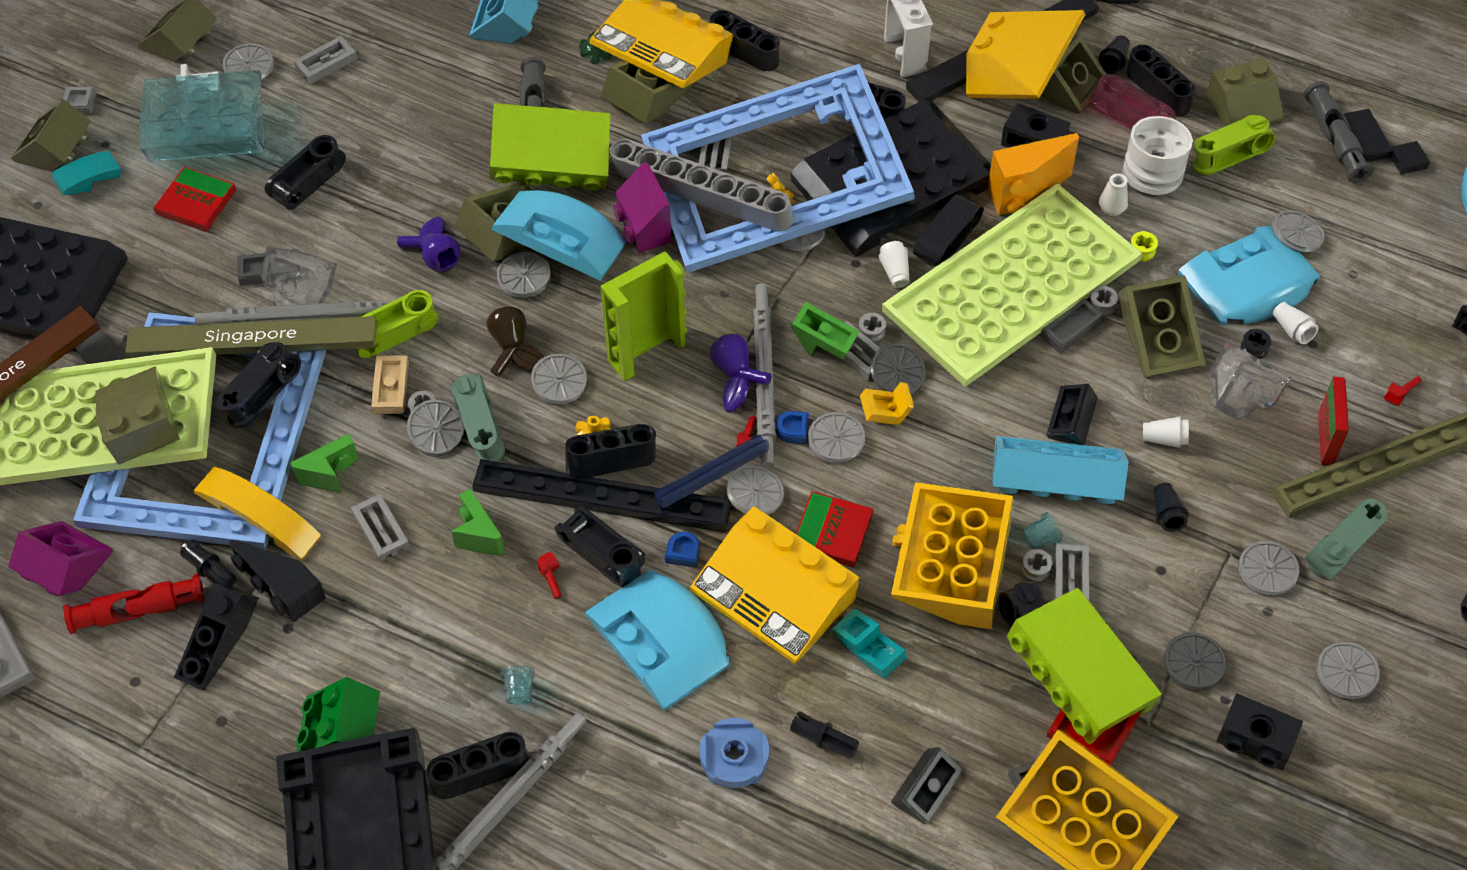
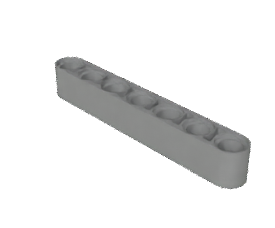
M620 139L611 145L610 155L615 170L623 178L628 179L641 164L648 162L663 192L774 231H785L793 225L794 216L790 198L783 192L629 139Z

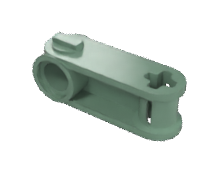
M464 374L458 377L454 384L450 385V388L460 411L469 442L473 449H475L479 460L499 462L504 457L505 446L490 404L491 400L480 374Z
M1365 499L1329 535H1326L1305 557L1312 573L1318 577L1327 578L1330 581L1353 558L1352 555L1386 521L1388 512L1384 504L1377 499Z

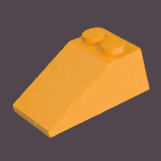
M1077 133L993 151L987 190L999 216L1015 213L1058 183L1060 185L1072 176L1079 141Z

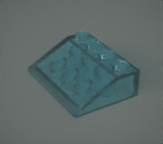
M260 70L145 79L139 127L140 149L147 160L150 162L264 152Z

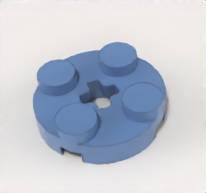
M741 718L721 720L714 724V728L707 735L705 733L701 739L699 756L702 769L707 774L708 780L715 785L741 788L755 784L761 780L763 772L768 766L769 743L767 737L763 732L761 734L757 728L753 727V723ZM732 746H737L738 751L744 752V755L739 756L738 759H731L725 753L730 752Z

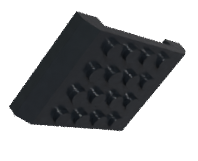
M922 100L883 119L914 190L915 199L830 226L855 257L880 245L882 236L947 204L956 193L964 195L973 191L978 195L987 190L991 164L934 102ZM856 133L804 158L791 172V181L808 201L846 189L842 175L851 169L864 166V163L867 162ZM864 178L855 181L856 185L866 182Z
M0 217V328L38 337L79 306L94 319L128 260L125 251L107 240Z
M415 727L276 756L278 790L283 794L288 870H436L424 753L419 733Z

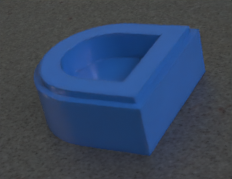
M786 411L782 413L776 420L777 436L787 443L806 444L809 412Z
M685 531L671 536L667 544L665 563L697 568L700 557V541L697 536Z

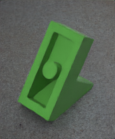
M807 302L804 303L791 325L792 330L810 356L815 348L819 346L842 360L845 359L860 332Z
M349 434L290 462L299 485L341 492L337 476L334 472L350 467L359 458L355 444Z
M471 489L459 494L462 508L458 509V513L464 524L453 529L451 532L455 547L497 556L504 554L505 550L501 534Z

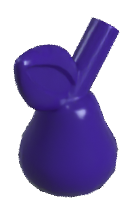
M439 216L427 221L422 226L419 236H398L397 239L399 248H421L425 264L435 272H445L452 269L460 258V245L452 236L443 234L445 222Z
M726 334L719 337L711 345L709 352L711 361L715 367L723 371L730 378L723 393V404L726 412L735 411L744 402L748 393L749 381L764 385L770 384L772 379L771 373L750 369L749 346L741 335Z

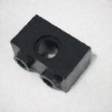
M1017 103L1004 124L1001 145L1010 148L1069 135L1071 123Z
M1236 693L1216 742L1224 745L1227 750L1233 753H1243L1255 758L1266 767L1283 770L1292 753L1303 721ZM1252 731L1262 733L1265 738L1255 736Z

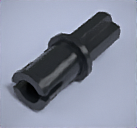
M191 539L190 543L187 541L182 545L180 556L196 568L197 574L199 573L201 577H207L213 583L233 585L236 582V576L220 563L219 557L216 554L207 552L195 539Z
M799 711L790 726L791 732L810 739L820 749L825 746L847 758L853 757L857 752L859 741L832 728V723L830 722L825 724Z

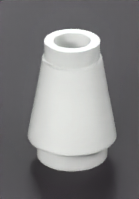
M1113 174L1099 198L1101 210L1109 216H1118L1128 207L1127 178L1123 174Z
M900 241L888 242L881 246L879 259L894 288L905 287L910 283L908 249Z
M1286 302L1280 303L1273 311V316L1293 342L1307 344L1316 336L1319 330L1315 318L1288 305Z
M1181 416L1151 421L1150 423L1143 422V441L1180 448V445H1189V419H1181Z

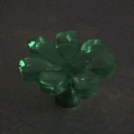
M596 31L588 35V40L582 39L579 44L581 49L580 56L582 58L591 56L590 62L592 64H598L600 57L604 60H609L612 57L610 53L589 44L590 38Z

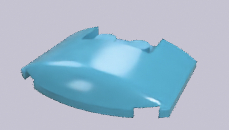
M519 191L491 229L599 281L603 279L626 244V240L616 227L600 212L575 198L550 191Z
M1272 226L1258 227L1255 229V233L1210 253L1205 250L1178 271L1180 276L1186 275L1189 288L1220 325H1227V319L1243 320V324L1271 319L1274 317V309L1280 303L1286 302L1288 305L1295 307L1309 295L1314 282L1317 284L1320 277L1298 250L1288 247L1276 237Z
M648 570L585 612L588 620L663 711L729 667V656L726 657L725 639L712 613L685 586L655 571Z

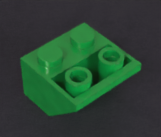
M345 677L306 696L301 709L303 717L300 731L296 737V752L373 736L380 691Z

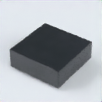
M1418 141L1391 147L1393 151L1390 157L1401 175L1428 168L1430 161Z

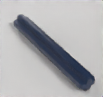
M759 434L655 491L657 503L662 508H666L768 452L769 443L762 434Z

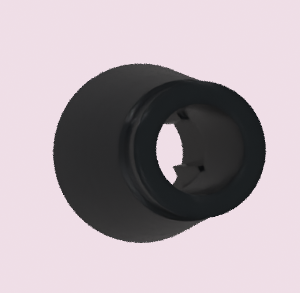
M1122 35L1115 37L1100 52L1099 64L1105 72L1116 73L1125 67L1130 41L1127 37Z
M1158 484L1154 488L1156 521L1165 531H1178L1186 526L1189 512L1172 484Z

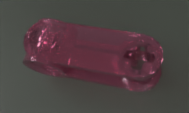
M1115 75L1101 77L1097 83L1096 91L1091 96V103L1097 112L1106 115L1130 130L1139 120L1151 116H1163L1176 120V114L1171 107Z

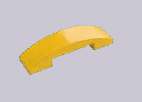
M213 467L194 489L196 495L221 510L225 507L274 538L276 546L300 561L306 557L321 538V534L287 505L260 487L229 471Z

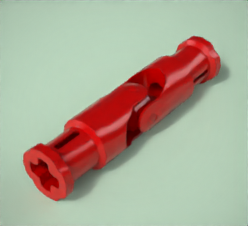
M198 573L194 574L191 579L174 583L168 580L153 584L142 591L132 589L93 598L90 603L73 607L67 604L63 606V613L67 630L71 635L75 634L77 629L94 625L100 628L140 618L146 613H163L177 609L178 605L194 601L204 603L206 600L202 580ZM126 598L125 608L127 614L116 611L113 604L120 599Z

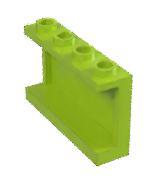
M494 103L489 179L504 184L513 181L525 182L530 186L551 184L558 188L575 186L584 187L591 191L605 189L609 169L611 113Z
M666 251L600 286L607 359L624 382L635 376L633 358L668 339H672L680 349L686 346L687 327L685 325V315L687 312L684 306L686 292L683 286L685 272L680 262L677 260L673 261Z
M1079 588L1016 619L1007 634L1012 649L1021 655L1030 667L1032 675L1043 684L1051 695L1054 704L1062 709L1072 722L1076 733L1082 736L1088 744L1094 742L1103 731L1139 711H1141L1140 716L1147 713L1162 695Z

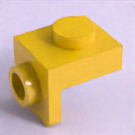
M900 382L893 392L865 389L860 395L866 421L900 425L914 408L908 384Z

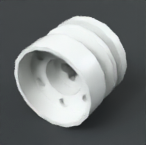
M1151 116L1139 120L1132 128L1122 169L1129 185L1140 192L1151 195H1162L1175 191L1182 183L1193 139L1190 131L1184 124L1168 117Z

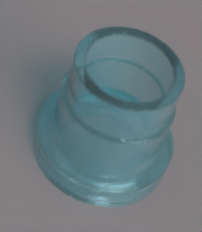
M1048 512L1041 514L1039 520L1022 528L1023 536L1031 550L1046 546L1052 542L1056 544L1062 541L1060 531Z
M512 666L502 669L500 671V678L504 681L506 702L508 704L531 702L532 679L535 678L534 668L529 666Z

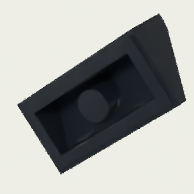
M1090 384L1060 387L1046 434L1049 439L1069 444L1085 445L1097 403V395Z
M940 747L927 749L897 791L891 803L921 823L928 824L963 769Z

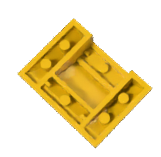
M1084 10L990 12L966 53V95L968 98L1039 99L1085 17Z

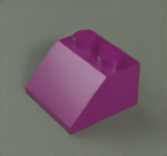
M648 162L643 163L616 191L617 204L613 205L617 221L623 222L625 226L624 233L628 243H633L638 253L672 243L670 204Z
M60 521L19 531L8 567L19 573L21 578L46 588L49 594L64 596L81 590L109 558L113 548Z

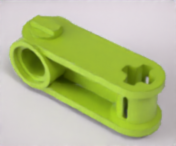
M1249 115L1242 120L1199 137L1194 142L1196 158L1192 162V169L1200 175H1211L1267 152L1273 146L1276 139V134L1269 128L1270 122L1263 116Z
M423 290L411 291L405 296L361 316H376L375 348H356V351L360 357L370 358L432 329L439 320V315L435 311L431 295Z

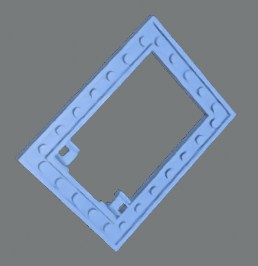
M860 64L641 135L644 145L679 156L678 154L815 110L820 124L828 123L829 117L833 114H839L840 118L845 117L847 123L851 122L867 159L864 166L851 169L842 175L846 189L791 206L794 216L793 225L789 229L780 232L745 221L706 234L694 202L663 192L670 204V222L687 273L915 199L914 190ZM860 178L865 179V183L856 185V180Z
M149 312L144 327L195 325V317ZM327 350L291 351L300 357L301 368L297 376L276 397L251 476V483L280 501L291 470L290 462L294 460ZM258 353L236 354V355H245V356H254V357H255ZM130 468L91 473L73 519L76 527L189 541L195 539L198 542L229 545L230 541L235 540L265 550L270 539L269 535L230 510L120 497Z

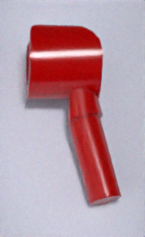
M1416 376L1402 387L1392 382L1384 399L1397 406L1401 405L1407 393L1419 385L1422 379Z
M750 416L743 433L740 432L737 435L736 447L752 439L751 434L757 421L755 416Z
M549 551L539 557L538 570L548 581L553 598L559 599L562 595L552 572L558 569L560 565L555 555Z

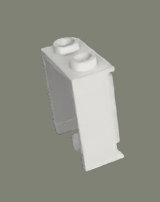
M887 0L884 41L887 43L904 39L903 46L896 48L895 58L902 61L900 69L902 78L928 71L925 63L928 62L933 22L922 0Z

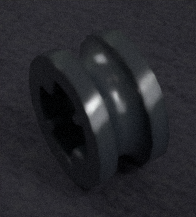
M1261 329L1247 331L1241 342L1240 349L1242 354L1251 360L1263 359L1269 351L1271 338ZM1253 342L1259 343V347L1252 346Z

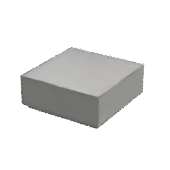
M66 87L63 99L83 115L92 114L96 98L94 87Z

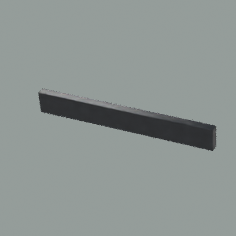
M1062 0L1043 11L1084 10L1086 15L1082 20L1083 22L1098 14L1099 6L1093 0ZM968 50L907 81L906 89L918 102L922 100L931 102L965 84L966 53Z
M480 459L472 485L473 491L571 508L581 505L589 511L724 533L726 532L731 510L729 499L694 493L666 508H662L655 499V491L660 489L657 487L595 477L578 479L564 472Z

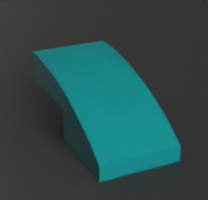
M108 150L74 160L52 172L51 177L63 196L91 191L92 182L120 178L121 168Z
M856 608L832 628L835 636L860 661L883 679L907 659L906 650L882 634L880 625Z

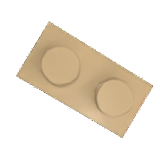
M407 355L376 356L371 404L373 414L405 413L409 368Z

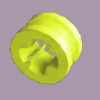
M1141 231L1133 235L1131 245L1142 253L1141 261L1145 262L1154 258L1158 240L1152 233Z

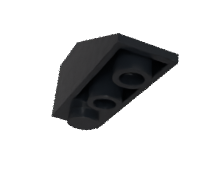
M235 540L229 542L233 552V556L230 559L234 566L241 573L247 571L251 575L250 581L260 594L266 592L271 597L269 601L279 615L282 616L286 613L295 622L326 599L321 582L301 561Z
M213 583L174 678L198 689L205 690L246 630L259 597L232 585Z

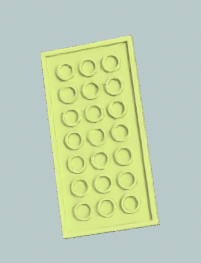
M1057 183L882 304V312L966 387L1040 334L1045 326L1083 299L1087 300L1090 298L1092 291L1097 287L1108 285L1140 262L1142 253Z
M210 347L43 370L0 402V486L207 458L216 365L214 349ZM156 366L180 440L118 465L103 443L96 416L95 391Z

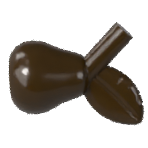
M507 306L494 310L488 316L486 322L487 329L503 350L491 368V373L501 377L511 360L519 368L532 372L535 364L544 355L534 347L524 345L527 321L522 310L513 306Z

